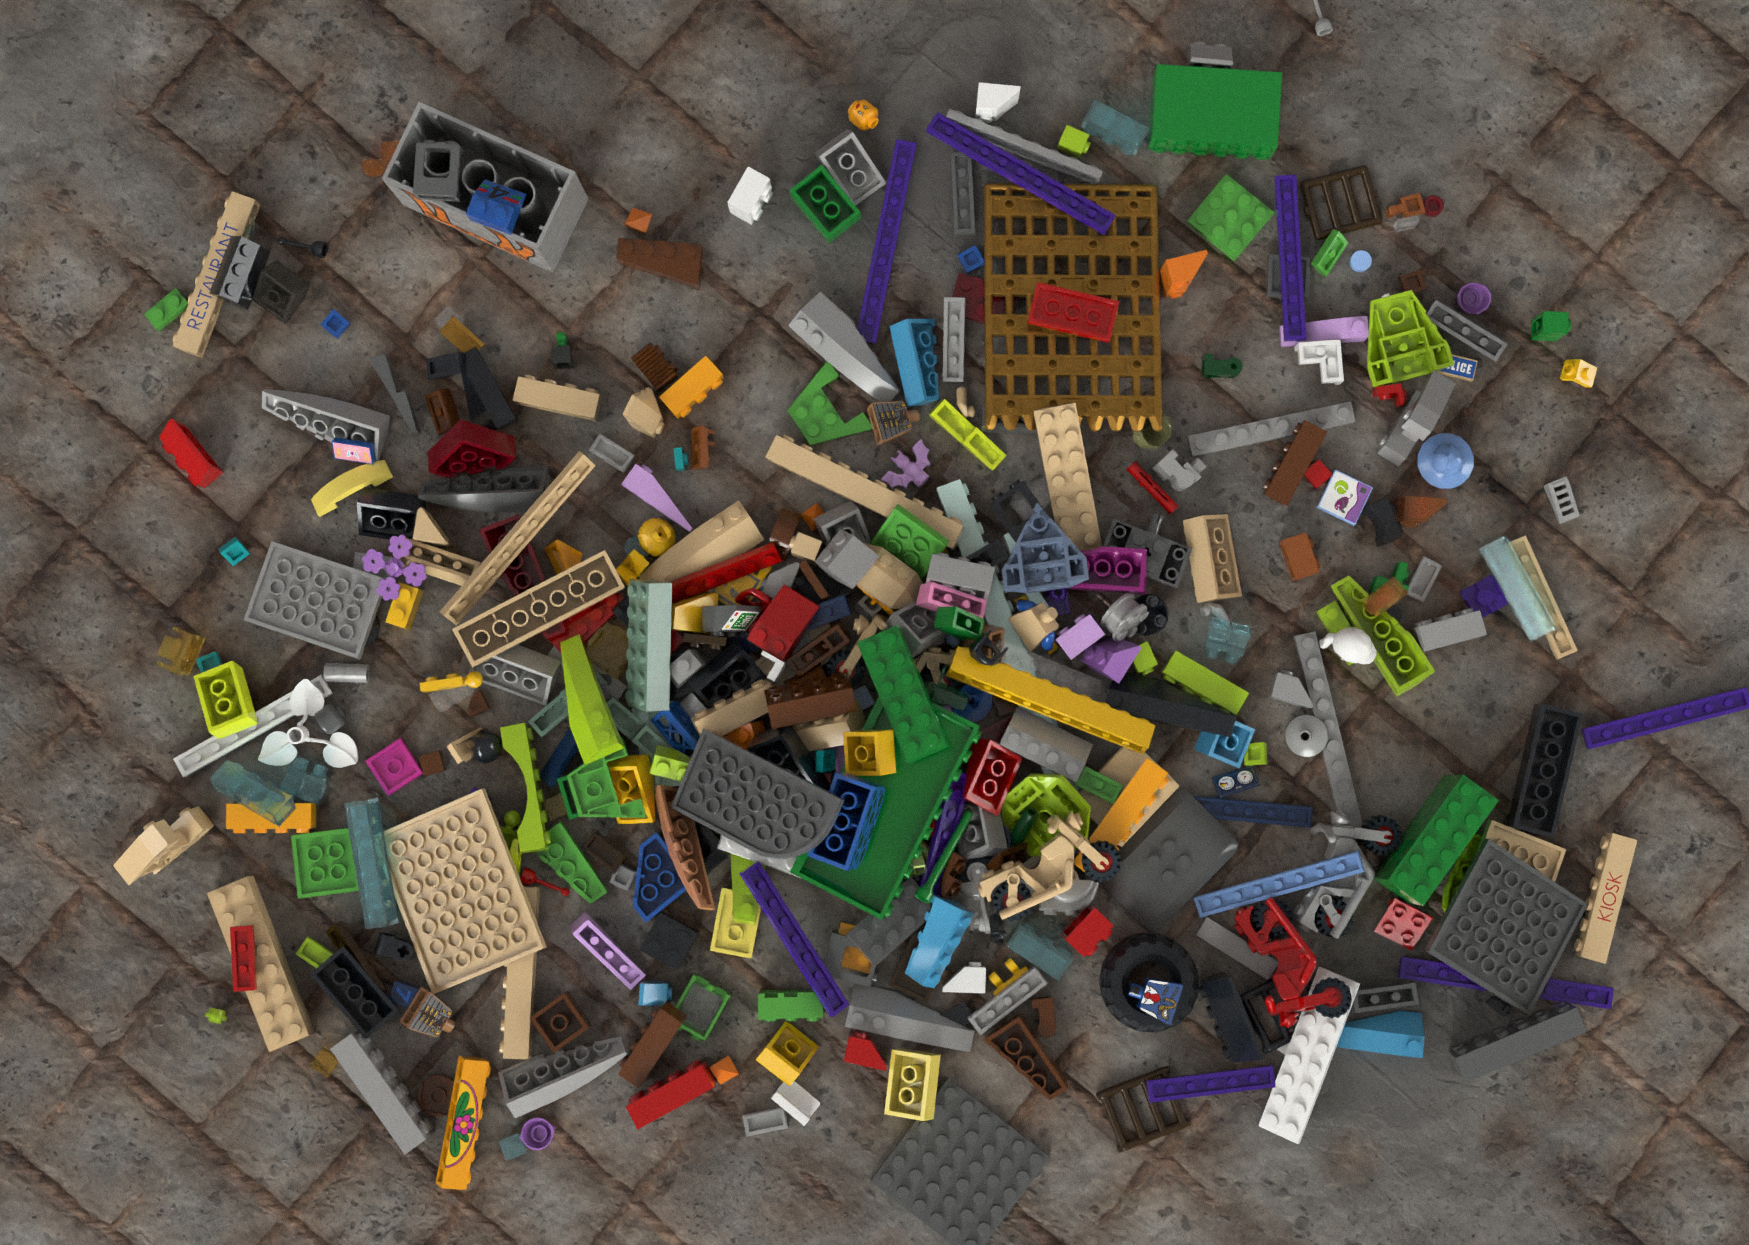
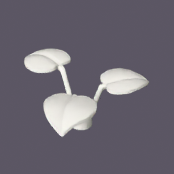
M303 679L294 688L290 697L292 713L297 716L304 715L302 720L297 723V727H292L287 733L283 731L270 733L263 743L258 760L274 766L287 765L297 756V749L292 744L307 741L327 744L323 750L325 761L332 767L342 768L358 762V749L354 740L342 732L333 733L330 741L309 737V731L303 724L307 720L308 715L314 716L316 712L323 709L325 701L322 692L308 679Z

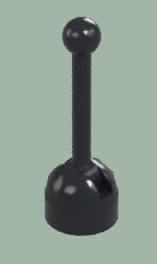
M284 237L278 238L280 245L288 244L311 250L314 256L319 258H325L328 252V244L324 241H315L312 245L289 241Z

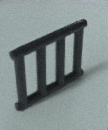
M1273 979L1240 995L1245 1011L1263 1044L1262 1051L1264 1054L1290 1043L1294 1031L1289 1032L1286 1026H1280V1014L1274 1015L1272 1017L1282 1037L1271 1042L1250 1002V999L1260 994L1265 1001L1266 996L1270 995L1268 990L1275 987ZM1311 980L1305 988L1308 994L1312 986ZM1302 1011L1296 1012L1299 1014L1296 1017L1297 1020H1299Z

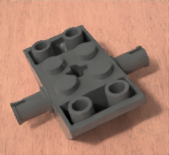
M1152 513L1147 530H1142L1113 519L1103 547L1147 549V554L1149 555L1147 557V580L1178 588L1192 548L1159 535L1165 517L1160 515L1157 520L1158 514Z

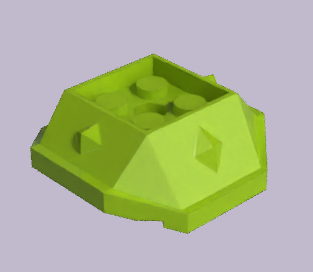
M1030 774L1007 794L1002 806V820L1010 833L1026 807H1031L1039 813L1037 820L1023 842L1028 843L1027 853L1031 857L1039 856L1041 860V846L1058 833H1061L1059 828L1053 834L1048 832L1049 824L1047 819L1049 816L1046 812L1050 816L1059 815L1064 821L1070 811H1073L1074 814L1079 813L1083 825L1080 826L1081 831L1078 832L1088 839L1091 806L1062 774Z

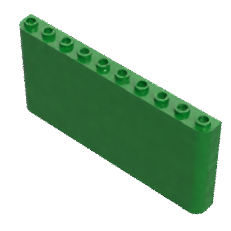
M878 697L862 730L893 729L880 697ZM933 702V707L949 742V747L912 763H907L894 733L896 773L882 776H857L885 787L883 804L867 851L860 865L856 869L846 871L809 857L807 852L797 857L790 870L792 874L881 920L885 916L889 918L894 908L891 905L894 898H899L904 886L901 884L904 878L908 879L914 869L911 866L914 858L919 859L924 849L921 847L923 840H928L933 831V828L930 827L933 820L938 821L943 811L940 808L943 800L948 801L953 790L950 787L953 781L957 782L962 774L960 767L963 762H968L972 751L969 749L973 742H978L982 734L979 731V725ZM844 764V766H843L841 772H846V770H845V764Z

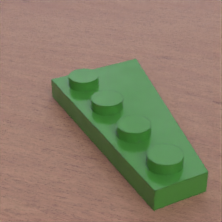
M559 822L548 830L551 836V843L548 844L549 849L535 852L540 859L556 871L555 873L564 878L590 904L608 893L609 890L564 823Z

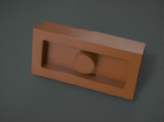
M702 425L692 428L691 470L708 468L710 462L708 447L715 445V442H710L707 439V436L715 434V431L707 429Z

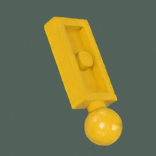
M477 671L468 673L466 677H459V673L446 675V679L438 680V677L425 678L426 682L420 683V690L426 693L466 685L477 688L482 684L483 677Z

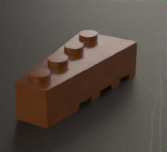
M618 238L616 259L619 264L700 290L703 259L701 244Z
M1021 1013L985 1036L984 1041L1012 1064L1019 1073L1023 1074L1049 1100L1068 1089L1069 1083Z

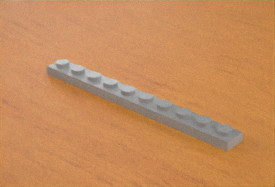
M1316 632L1293 636L1307 694L1313 703L1311 708L1312 714L1325 724L1328 731V741L1322 750V755L1335 808L1348 815L1347 820L1350 822L1349 824L1362 826L1363 823Z

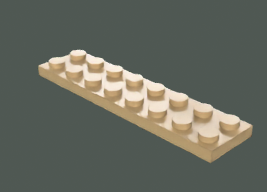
M1070 402L1033 410L1054 522L1080 551L1102 547L1076 403Z

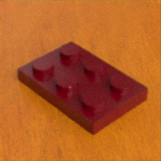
M958 273L952 297L966 298L965 319L985 324L984 279ZM993 297V314H1005V297Z

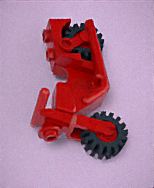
M1271 897L1267 901H1262V904L1257 906L1255 912L1252 906L1248 909L1245 906L1236 912L1237 916L1234 919L1237 924L1234 927L1241 936L1245 934L1248 938L1247 945L1253 953L1258 952L1260 956L1274 955L1278 959V969L1273 974L1272 979L1282 1002L1275 1005L1273 997L1268 995L1265 998V1003L1269 1015L1280 1014L1281 1027L1286 1026L1289 1028L1298 1021L1296 1017L1299 1015L1296 1012L1316 1009L1323 1017H1329L1330 1019L1334 1017L1339 1018L1347 1013L1352 1003V995L1345 982L1338 980V978L1331 979L1329 977L1325 980H1320L1315 985L1312 995L1301 997L1317 967V959L1292 925L1293 915L1290 907L1284 901L1281 902L1280 899L1274 900ZM1253 914H1254V923H1255L1256 928L1258 929V932H1257V933H1255L1254 929H1253L1252 926H1251V922H1250V921H1251V916H1252ZM1283 935H1285V936L1287 935V936L1289 937L1288 939H1283V940H1279V941L1276 940V941H1273V942H1269V939H1270V938H1271V939H1275V938H1278V939H1279V938H1282Z

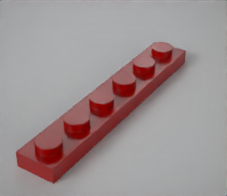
M775 543L766 544L671 581L672 604L782 562Z

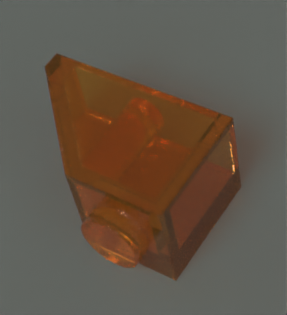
M1404 496L1400 500L1399 522L1404 523L1405 527L1417 528L1418 525L1426 522L1447 504V499Z

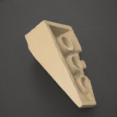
M647 387L646 390H641V393L632 394L623 412L624 417L632 428L655 438L656 434H661L665 424L662 423L664 419L653 390Z

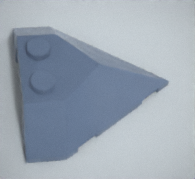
M1036 503L1029 521L1026 522L1015 543L1012 554L1002 568L1004 591L1035 593L1070 588L1089 580L1087 558L1038 503Z

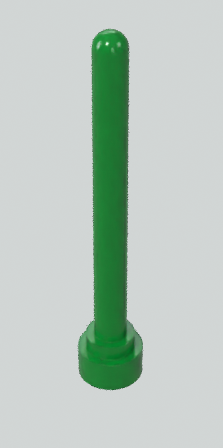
M971 810L965 811L926 884L918 887L915 897L928 904L931 902L934 896L933 887L973 816Z

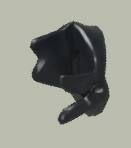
M992 630L983 633L969 648L970 656L983 665L993 666L999 664L1001 658L1008 650L1006 647L1000 653L998 647L987 637ZM981 646L990 648L994 652V658L985 656Z

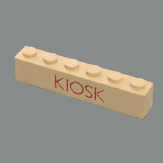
M1606 833L1602 837L1600 842L1601 854L1595 862V877H1592L1590 881V897L1585 901L1588 905L1585 909V916L1579 924L1580 936L1574 943L1575 956L1606 964L1637 844L1636 839L1614 833Z

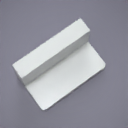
M762 651L761 655L775 663L767 678L777 684L787 665L769 653Z
M795 1081L790 1086L783 1082L771 1098L804 1126L820 1105V1102Z

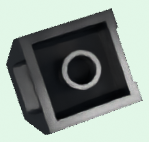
M695 821L708 875L722 861L728 858L729 853L717 849L720 837L715 831Z

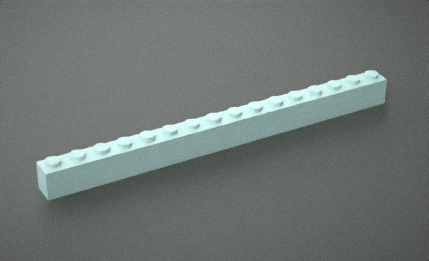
M959 479L936 488L945 516L949 519L951 516L958 518L962 521L961 525L965 527L957 544L961 557L965 558L988 545V541L984 542L982 538L984 530L981 523H977L974 515L977 514L973 502L969 503L967 495L970 494L966 483L962 484ZM996 564L993 566L995 570L985 607L984 619L986 624L1005 629L1003 650L1006 647L1008 650L1002 657V663H1007L1019 671H1027L1035 677L1034 671H1037L1033 659L1029 660L1026 654L1029 650L1008 619L1012 616L1011 613L1014 612L1011 601H1006L1004 593L1006 592L1004 591L1003 581H999L996 575L999 573ZM1018 705L1020 709L1058 727L1055 719ZM1041 766L1043 774H1056ZM1068 780V782L1076 789L1077 792H1079L1078 790H1081V788L1075 786L1077 782L1074 783Z

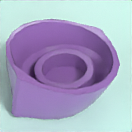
M532 1118L522 1127L520 1139L528 1148L542 1150L552 1141L556 1127L545 1119Z

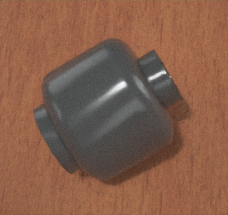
M328 703L323 709L315 713L313 723L320 733L333 734L345 725L344 716H346V713L340 705L336 707Z

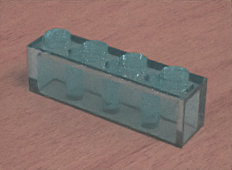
M226 760L210 777L215 790L277 826H280L296 809L293 801L294 797L288 791L279 790L272 782H265L256 773L246 771L239 763L234 764Z

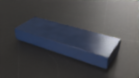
M569 728L540 772L541 780L551 787L555 786L557 779L561 777L578 751L571 728Z

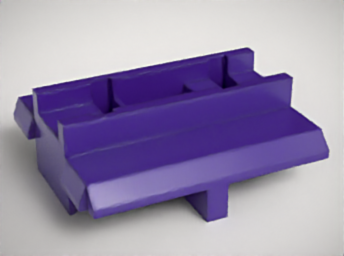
M1492 575L1460 591L1463 602L1468 609L1472 608L1473 612L1480 610L1482 618L1508 604L1504 593Z

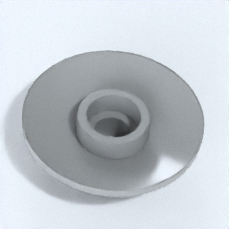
M1301 715L1289 723L1285 738L1288 747L1295 754L1311 757L1319 754L1325 748L1328 741V731L1325 724L1319 718L1312 715ZM1304 732L1309 734L1308 740L1302 738Z

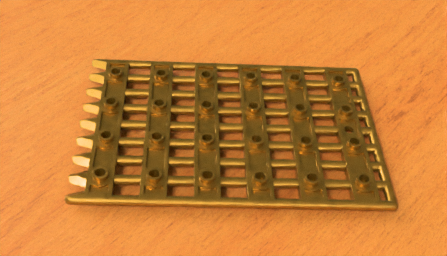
M986 183L984 185L985 428L993 430L998 417H1002L1005 428L1008 431H1013L1017 426L1019 418H1023L1026 428L1029 431L1036 430L1033 410L1075 402L1079 424H1081L1082 418H1086L1089 428L1093 432L1101 428L1104 418L1108 419L1110 428L1114 432L1121 430L1125 418L1129 419L1131 428L1135 432L1143 429L1146 418L1150 419L1154 431H1161L1162 382L1157 186L1154 184H1063L1075 192H1087V196L1083 197L1116 215L1108 228L1109 236L1096 235V230L1089 226L1088 235H1075L1076 218L1038 196H1034V194L1015 183ZM992 191L1005 192V196L992 195ZM1013 192H1025V196H1013ZM1095 192H1108V196H1096ZM1116 192L1129 193V197L1116 196ZM1137 193H1149V197H1137ZM992 218H1005V235H992ZM1013 218H1025L1026 235H1013ZM1034 218L1046 219V235H1034ZM1054 219H1067V235H1055ZM1117 219H1129V236H1117ZM1137 219H1150V236H1138ZM993 257H1005V274H993ZM1013 258H1026V274H1013ZM1034 258H1047V275H1034ZM1055 258H1067L1068 275H1055ZM1076 258H1088V275H1076ZM1097 258H1109V275H1097ZM1117 258H1130V275H1118ZM1138 258L1151 259V275H1138ZM1037 282L1110 298L1118 301V298H1131V315H1118L1117 309L1110 339L1111 355H1098V340L1090 338V355H1077V337L1082 336L1027 324ZM993 297H1005V314H993ZM1014 297H1026V314H1014ZM1139 298H1151L1152 315H1139ZM993 337H1006V354H993ZM1014 337H1027V354H1014ZM1035 337H1048V355L1035 354ZM1056 337H1068L1069 355H1056ZM1119 338H1131L1132 355H1119ZM1140 338H1152L1153 355H1140ZM993 377H1006V395H993ZM1014 377H1027V395H1014ZM1035 377H1048V395L1035 394ZM1056 377H1069V395H1057ZM1077 378H1090V395H1078ZM1098 378H1111V395H1099ZM1119 378H1132V396L1120 395ZM1140 378H1153V396H1141Z

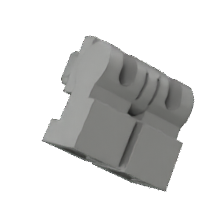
M1172 449L1152 470L1163 481L1168 479L1173 490L1181 492L1201 478L1199 473L1206 468V465L1199 458H1196L1190 464L1186 462L1181 466L1175 460L1179 455Z

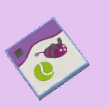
M1334 470L1316 508L1354 526L1373 487L1338 470Z

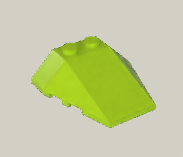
M1412 290L1370 301L1367 370L1372 387L1402 382L1431 374L1434 370L1437 372L1454 366L1449 344L1442 338L1436 325L1429 319L1426 310Z

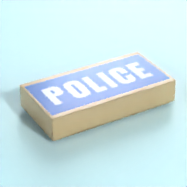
M1452 355L1454 366L1437 371L1441 375L1472 382L1478 361Z

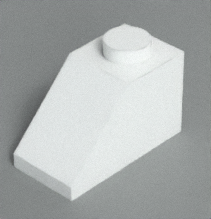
M969 962L968 965L962 966L942 986V992L985 993L986 967L981 966V962Z

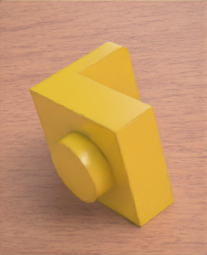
M1581 359L1565 360L1560 379L1563 381H1573L1586 388H1592L1597 367Z
M634 549L622 564L616 568L620 579L629 586L630 579H637L650 563Z

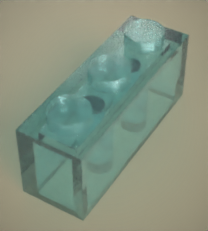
M1097 100L1093 101L1081 126L1086 133L1092 136L1096 134L1109 145L1114 144L1120 147V150L1125 154H1133L1135 156L1150 129Z
M1018 923L1005 946L1060 981L1073 961L1069 957L1071 953L1061 946L1059 949L1052 946L1053 941L1045 935H1042L1040 938L1034 934L1036 929L1027 923H1024L1023 926Z

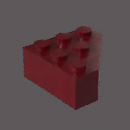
M462 419L427 452L429 473L445 478L455 477V473L467 471V474L484 472V468L496 466V469L506 468L517 457L514 436Z

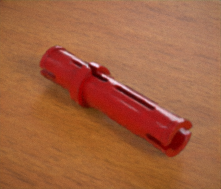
M1137 461L1133 462L1126 469L1139 482L1138 485L1140 487L1143 486L1169 515L1179 506Z

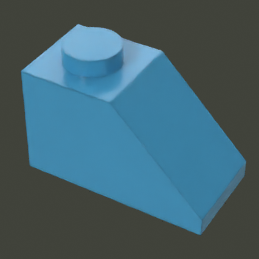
M651 980L641 982L638 1005H664L666 1001L672 1000L673 987H669L670 982Z

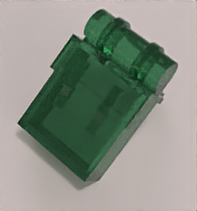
M946 663L938 683L926 682L924 684L929 697L932 696L931 701L964 711L971 694L941 682L948 666Z

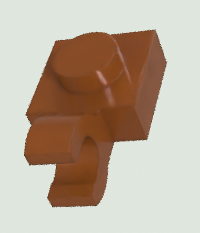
M1420 193L1401 197L1398 200L1399 205L1390 206L1385 210L1387 218L1402 214L1404 219L1426 213Z

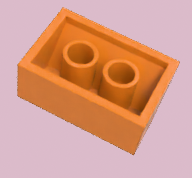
M1207 250L1165 260L1159 272V280L1164 298L1177 299L1183 296L1182 294L1185 293L1206 258Z

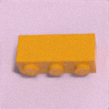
M705 356L659 398L677 419L680 416L683 418L691 412V406L696 402L698 404L707 397L706 393L709 390H715L723 383V374Z

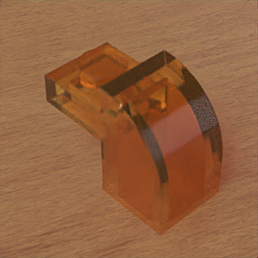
M399 142L381 143L382 159L361 161V169L364 173L371 177L380 176L381 173L384 175Z

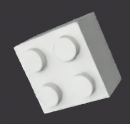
M747 167L727 202L730 213L751 225L754 220L758 221L763 212L761 209L765 202L768 203L773 195L770 178Z

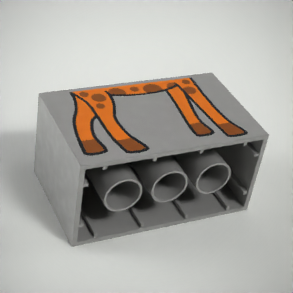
M418 102L382 177V180L404 206L554 273L588 201V197L575 171L421 102ZM423 140H433L436 143L445 144V141H454L462 147L464 154H461L458 187L461 193L460 202L418 200L413 195L416 142L423 143ZM425 152L424 176L447 178L449 176L451 153ZM484 180L526 194L511 235L470 221L466 215L474 192Z

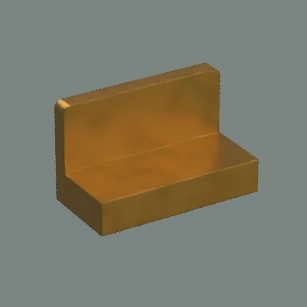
M454 316L439 331L464 353L474 347L480 350L485 345Z

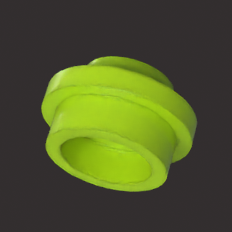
M209 1008L208 1013H205V1016L209 1018L208 1021L221 1024V1021H226L227 1019L225 1017L226 1011Z

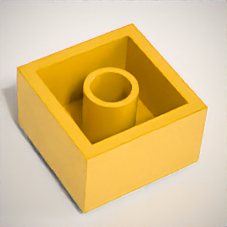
M893 729L843 732L846 773L854 776H882L896 773Z

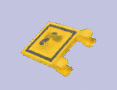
M772 567L760 570L758 575L751 573L708 590L707 593H719L718 600L725 605H741L735 603V597L749 588L759 590L763 578L769 575ZM746 596V598L752 601L754 596Z

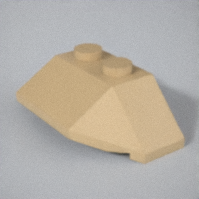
M864 543L879 558L857 583V586L889 609H901L917 601L920 585L923 584L917 572L883 547Z

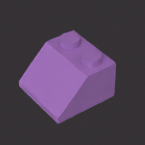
M1112 637L1096 641L1085 649L1079 661L1094 672L1120 683L1141 650V647L1125 639L1116 642Z

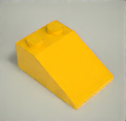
M648 754L629 755L608 762L620 805L642 799L647 814L645 818L616 817L617 823H654V775L650 774L651 762Z

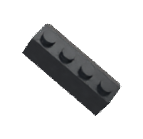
M342 946L310 974L365 1039L399 1011L345 946Z

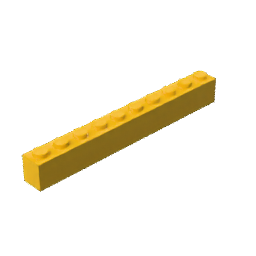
M958 646L945 675L1140 754H1143L1149 748L1156 726L1147 719L1136 718L1127 711L1116 710L1107 703L1096 702L1087 695L1076 694L1067 687L1056 686L1047 679L1036 678L1031 673L1016 670L1007 663H999L993 666L983 665L970 656L969 648Z

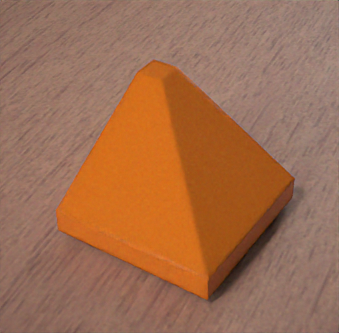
M632 208L625 226L626 228L646 234L652 214Z
M729 1055L709 1067L720 1085L739 1074Z

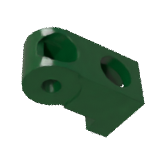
M1204 354L1202 356L1201 378H1235L1242 371V362L1235 357L1228 360H1213V354Z

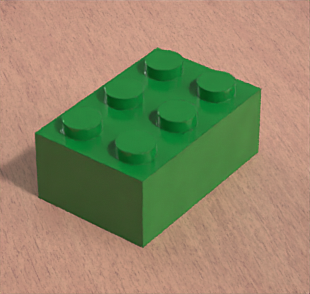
M822 165L789 190L792 200L828 244L861 219V212Z

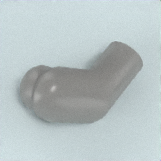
M1206 602L1201 606V614L1204 616L1216 615L1221 626L1230 622L1228 615L1221 605Z

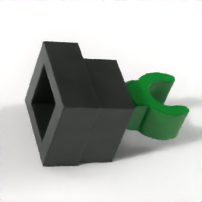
M556 332L557 347H552V364L555 369L574 368L572 350L570 346H567V336L565 332Z

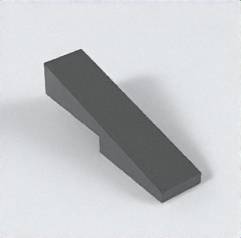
M386 354L369 358L411 432L415 435L421 434L410 395L406 391H399L390 358Z

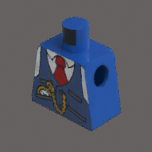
M1146 978L1144 986L1132 983L1128 995L1139 999L1137 1004L1139 1009L1171 1025L1183 985L1177 982Z

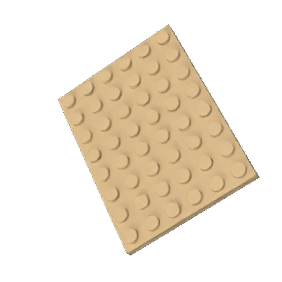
M485 788L372 836L432 994L446 990L546 948L545 941Z

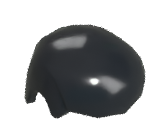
M488 729L478 731L473 736L476 744L471 748L474 758L483 764L491 763L498 758L502 749V741L497 734Z

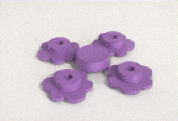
M400 535L399 537L392 536L390 538L391 545L388 547V550L393 552L394 558L390 559L387 563L382 559L383 553L377 552L374 549H369L366 555L362 557L364 562L363 568L367 572L378 573L380 569L386 566V572L391 577L386 578V580L381 579L379 581L380 586L376 590L377 594L383 596L385 601L395 600L399 597L398 590H400V584L396 583L394 577H398L403 573L406 577L405 581L408 584L412 583L415 587L420 586L422 580L427 578V575L424 573L426 568L423 564L412 562L409 564V567H405L404 563L399 560L403 556H408L410 554L409 550L412 548V542L406 540L405 535Z

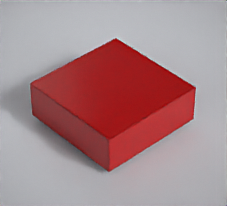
M1319 459L1304 474L1305 478L1315 489L1333 475Z

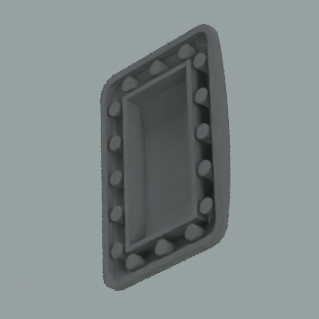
M1179 790L1139 828L1122 848H1119L1122 861L1120 871L1116 873L1114 878H1110L1109 881L1103 880L1100 883L1144 928L1149 931H1156L1236 853L1238 843L1189 792Z

